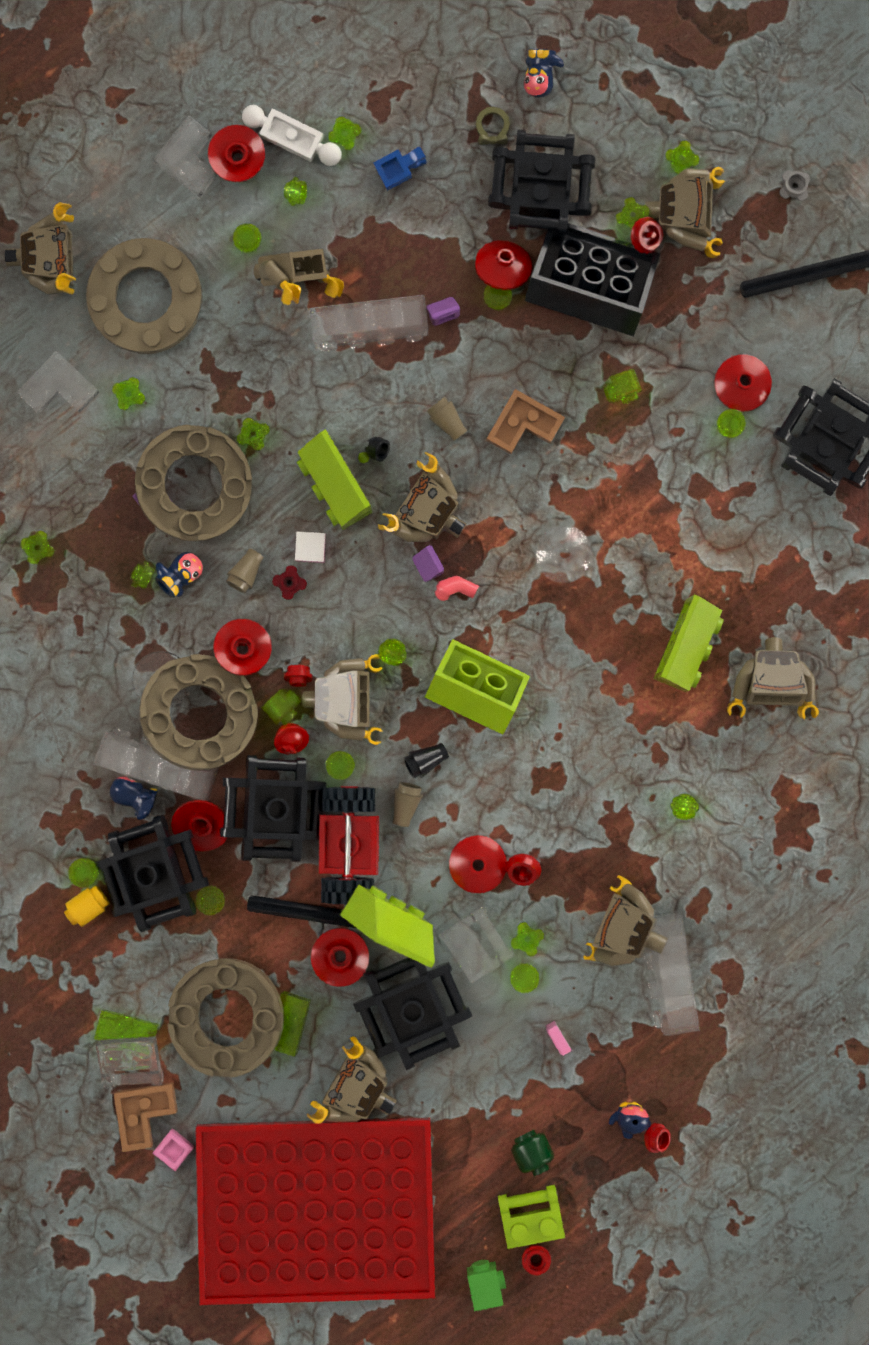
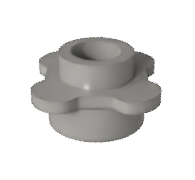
M785 171L782 175L784 182L779 192L780 196L784 199L793 197L797 198L798 201H804L808 197L806 189L810 182V176L799 171ZM796 183L797 188H794L792 184Z

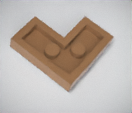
M515 389L486 441L512 454L526 430L551 444L565 417Z
M173 1082L121 1090L114 1093L122 1152L151 1148L153 1146L149 1118L176 1114L178 1112Z

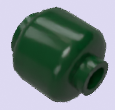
M534 1129L514 1139L515 1144L511 1147V1153L522 1173L532 1172L535 1177L550 1169L548 1163L554 1159V1153L545 1134L536 1133Z

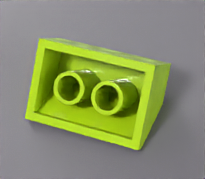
M327 430L321 431L298 451L301 459L296 463L305 477L309 474L315 482L311 488L319 502L325 499L330 509L325 512L333 526L339 524L342 530L370 515L372 509Z
M695 594L686 599L653 679L684 692L690 691L691 687L696 688L702 672L698 671L702 660L705 662L708 660L713 646L709 645L713 634L717 635L723 624L724 619L720 618L723 610Z
M452 639L432 679L425 698L503 735L516 711L530 676Z
M358 885L342 911L341 916L373 941L432 968L435 963L433 925L423 918L425 913L413 905H410L408 909L405 908L407 904L391 895L390 899H387V894L373 885L370 890Z

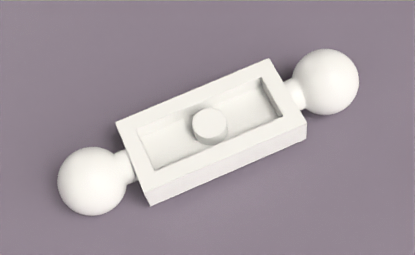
M249 105L243 110L242 120L247 127L252 129L262 127L259 133L260 138L309 162H312L315 154L319 155L321 162L327 166H334L340 161L342 156L340 147L332 142L322 144L321 142L324 138L322 132L274 109H271L268 117L265 116L263 110L257 105Z

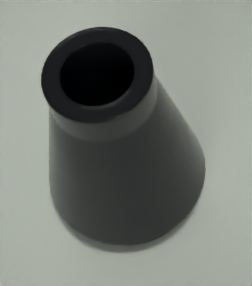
M439 743L409 752V755L404 757V762L413 778L418 776L423 778L441 762L448 759L449 755L444 745Z

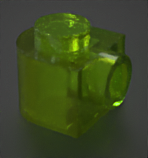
M635 369L610 376L605 382L606 386H604L605 396L609 403L622 401L623 405L639 399L638 393L642 392Z
M282 688L261 709L276 725L280 722L285 725L297 715L294 709L299 706L302 700L293 690L286 691Z

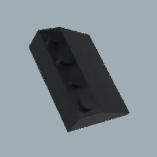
M568 223L567 234H560L558 230L548 229L524 301L634 337L661 253L656 251L647 254L640 253L634 248L632 243Z

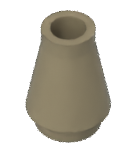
M445 397L427 410L431 416L429 419L447 433L453 441L467 431L452 401L449 402Z
M249 548L247 553L227 573L226 583L242 593H246L248 588L252 589L260 563L264 557L257 551Z
M399 782L398 788H395L393 824L409 827L410 821L423 797L420 794L422 789L420 786Z

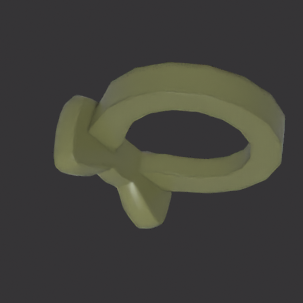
M488 107L479 113L476 120V130L480 135L478 138L479 145H507L510 121L509 116L504 110L498 107ZM496 114L502 118L504 127L498 136H488L487 132L483 129L482 120L485 116Z

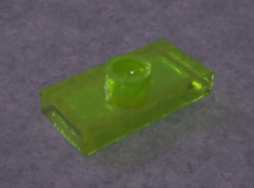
M283 991L280 998L284 1011V1024L282 1035L275 1051L295 1057L298 1054L311 999Z
M103 1009L101 1010L94 1039L151 1054L159 1024Z

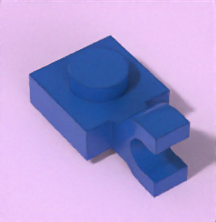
M419 146L403 157L398 149L373 162L388 191L413 178L409 169L418 168L426 164L427 161Z

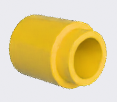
M95 885L92 888L87 887L65 903L67 910L64 911V914L73 926L78 923L83 927L104 912V907L110 903L102 890Z

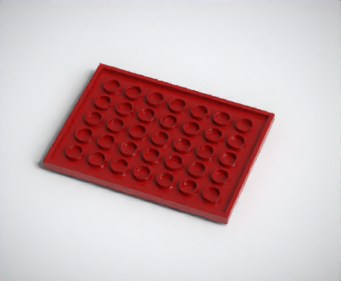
M430 1118L360 1119L357 1122L339 1123L323 1121L321 1123L290 1121L196 1125L199 1305L435 1298Z

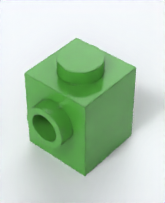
M479 1260L472 1263L471 1267H467V1277L474 1311L503 1306L501 1289L506 1288L503 1270L497 1271L496 1263H489L488 1260Z

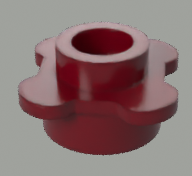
M293 565L287 566L285 572L281 575H275L272 580L273 585L279 587L282 591V597L286 600H291L294 594L300 590H305L307 587L306 580L298 575L297 568ZM292 580V585H288L287 581Z

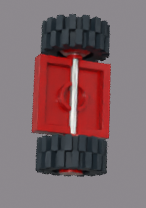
M358 786L323 787L322 811L343 812V815H320L319 874H342V877L321 878V902L347 905L358 885L369 890L372 885L374 886V879L354 877V875H378L379 816L355 815V813H352L375 812V788Z

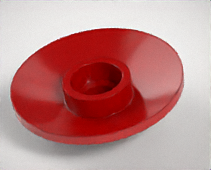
M230 125L219 130L211 139L208 147V159L213 171L222 179L229 182H244L253 178L261 170L265 161V147L260 136L251 128L243 125ZM236 153L243 155L240 161L233 160V156Z
M497 240L487 243L478 251L475 259V269L480 279L488 286L499 290H512L527 282L531 275L532 262L528 253L521 246L510 241Z
M742 354L728 358L718 368L714 379V388L719 400L729 409L739 412L752 411L761 406L767 400L772 387V378L768 368L761 360L751 355ZM742 376L748 377L750 384L747 386L742 385L740 378Z
M236 619L223 625L217 632L213 650L217 662L224 670L234 675L246 676L260 671L267 664L271 656L272 643L268 632L259 623L249 619ZM245 646L248 651L245 654H240L237 652V648Z
M203 800L186 802L177 808L172 817L171 827L174 835L191 829L194 837L191 840L195 851L214 850L220 847L227 839V837H220V827H223L224 811L211 802Z
M474 835L461 840L454 847L449 858V870L454 882L463 890L470 893H485L501 883L506 873L507 861L503 849L496 841L486 836ZM475 860H481L484 863L483 868L479 871L475 870L472 866Z
M330 929L320 935L312 947V968L319 979L328 985L335 987L349 986L357 982L367 970L369 964L368 947L363 938L350 929ZM337 951L345 952L346 959L344 961H338L335 958Z

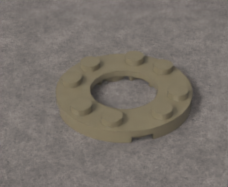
M151 238L128 240L109 249L95 264L90 274L86 291L88 311L100 333L116 347L139 354L159 353L176 346L184 340L198 321L197 318L203 299L201 283L190 260L174 246ZM140 268L152 269L162 273L169 281L172 289V300L167 312L158 320L149 323L135 322L126 318L119 310L116 301L118 286L121 280L131 271Z
M182 425L161 433L145 448L136 468L135 492L144 515L158 530L179 540L205 541L224 534L242 517L250 501L252 475L244 453L227 435L211 427ZM197 455L208 459L216 466L221 475L222 489L220 496L211 507L203 511L190 512L180 509L170 500L166 493L165 476L167 470L174 461L184 456Z
M194 654L176 660L173 659L161 666L147 682L139 705L140 725L148 744L161 758L170 764L187 770H211L231 762L246 748L257 724V704L247 679L244 676L227 672L219 665L215 657L209 655ZM189 686H203L212 689L221 697L226 706L227 718L223 729L216 736L206 740H193L184 737L175 729L171 722L169 708L172 699L179 691Z
M219 958L194 967L181 978L169 1000V1023L167 1025L176 1051L187 1064L209 1076L215 1075L231 1078L251 1072L271 1056L282 1035L284 1011L275 985L263 971L243 960ZM228 988L238 991L247 998L252 1007L253 1025L251 1032L245 1040L237 1045L223 1046L216 1044L206 1037L200 1027L199 1011L201 1004L208 994L217 989Z

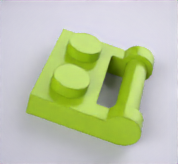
M555 1185L546 1186L547 1189L520 1195L507 1197L504 1194L498 1196L508 1249L565 1238ZM547 1201L550 1204V1208L510 1215L509 1211L511 1208Z

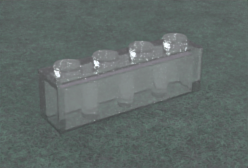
M425 295L309 308L315 349L320 348L323 352L337 350L338 346L349 345V348H362L369 342H378V345H389L395 343V339L406 338L408 342L423 340V336H429Z
M115 727L113 732L104 731L93 763L94 765L197 800L208 801L219 768L203 771L183 769L161 758L151 748L145 737H142L141 741L130 738V732Z
M674 911L654 914L653 917L657 919V923L653 931L668 938L662 954L650 949L648 953H644L647 971L652 970L653 982H649L651 999H656L658 1011H653L656 1029L661 1028L664 1036L700 1031L682 913Z

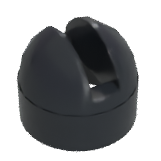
M381 437L368 439V447H365L366 454L378 462L383 461L390 451L389 441Z

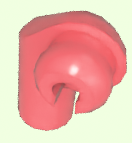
M452 576L441 580L436 585L435 596L441 601H446L450 595L460 592L473 599L479 586L460 576Z

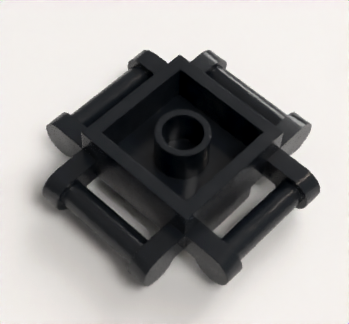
M517 129L515 151L505 147H495L493 149L492 194L488 197V206L495 209L510 210L509 229L518 230V227L558 230L560 234H567L568 215H591L592 204L589 202L592 169L595 168L596 158L588 154L573 156L575 134H566V137L530 134L526 133V130ZM525 145L564 148V155L525 152L524 149ZM506 163L514 164L511 197L503 195ZM572 169H580L578 202L576 203L569 202Z
M835 378L823 396H820L808 386H802L798 392L799 398L781 428L777 427L773 434L775 439L790 447L781 467L787 471L791 469L823 488V492L829 496L834 493L841 479L862 489L867 482L865 478L869 473V450L856 472L848 470L849 465L860 450L866 437L869 438V402L841 386L842 382ZM834 395L868 415L866 420L863 422L833 404L831 400ZM811 403L815 407L795 438L791 432L807 405ZM797 456L801 457L802 459L806 460L807 462L811 463L812 465L831 475V478H827L826 476L822 475L821 473L817 472L816 470L797 460Z
M247 755L245 762L246 778L223 777L225 805L223 827H220V837L243 838L241 846L242 861H251L252 858L290 859L291 862H300L302 857V840H319L323 787H326V782L306 781V758L296 757L295 760L261 759L257 758L256 755ZM257 770L291 771L295 773V779H257ZM237 787H245L243 828H235ZM308 790H312L310 830H306ZM253 839L291 840V846H253Z
M159 815L154 817L151 822L122 832L116 830L108 833V841L113 856L97 861L95 864L97 870L102 872L113 905L111 909L113 917L132 912L139 931L145 932L150 930L153 925L183 915L189 917L196 914V906L189 892L209 885L207 877L203 876L191 838H194L191 829L170 836L165 816ZM156 832L158 841L125 852L124 843ZM180 843L193 880L192 882H185L173 846L174 844ZM178 897L179 905L149 915L145 912V907Z
M408 957L376 972L371 970L365 973L373 995L353 1003L356 1012H360L375 1047L373 1051L376 1053L377 1058L397 1051L406 1070L415 1067V1063L449 1048L454 1050L461 1047L452 1026L473 1015L470 1008L465 1007L451 975L452 967L449 961L427 970L424 964ZM416 967L419 975L382 991L380 982ZM437 977H440L455 1013L447 1016L432 982ZM376 1004L392 1039L389 1043H385L370 1007ZM439 1033H445V1038L411 1053L407 1049Z

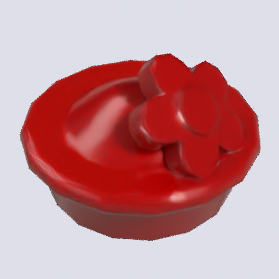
M643 217L637 220L631 229L632 245L640 253L647 254L653 252L663 240V230L660 224L651 217Z
M295 723L281 726L274 738L276 750L286 755L301 752L309 742L307 730Z
M516 854L510 857L506 863L507 874L510 880L517 885H530L541 875L542 868L536 858L528 854Z

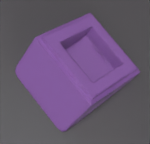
M449 297L428 305L427 312L432 325L436 326L458 318L460 316V307L453 297Z
M432 546L425 547L413 557V562L425 582L444 573V567Z

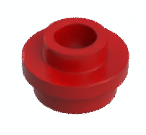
M290 665L287 667V672L284 673V680L289 682V685L292 687H305L307 683L313 681V675L310 673V667Z
M660 1123L652 1124L644 1135L646 1149L652 1153L664 1152L671 1141L670 1131Z
M541 1245L527 1247L522 1254L523 1268L531 1275L544 1274L551 1265L549 1251ZM539 1255L542 1259L539 1263L535 1264L531 1262V1257Z

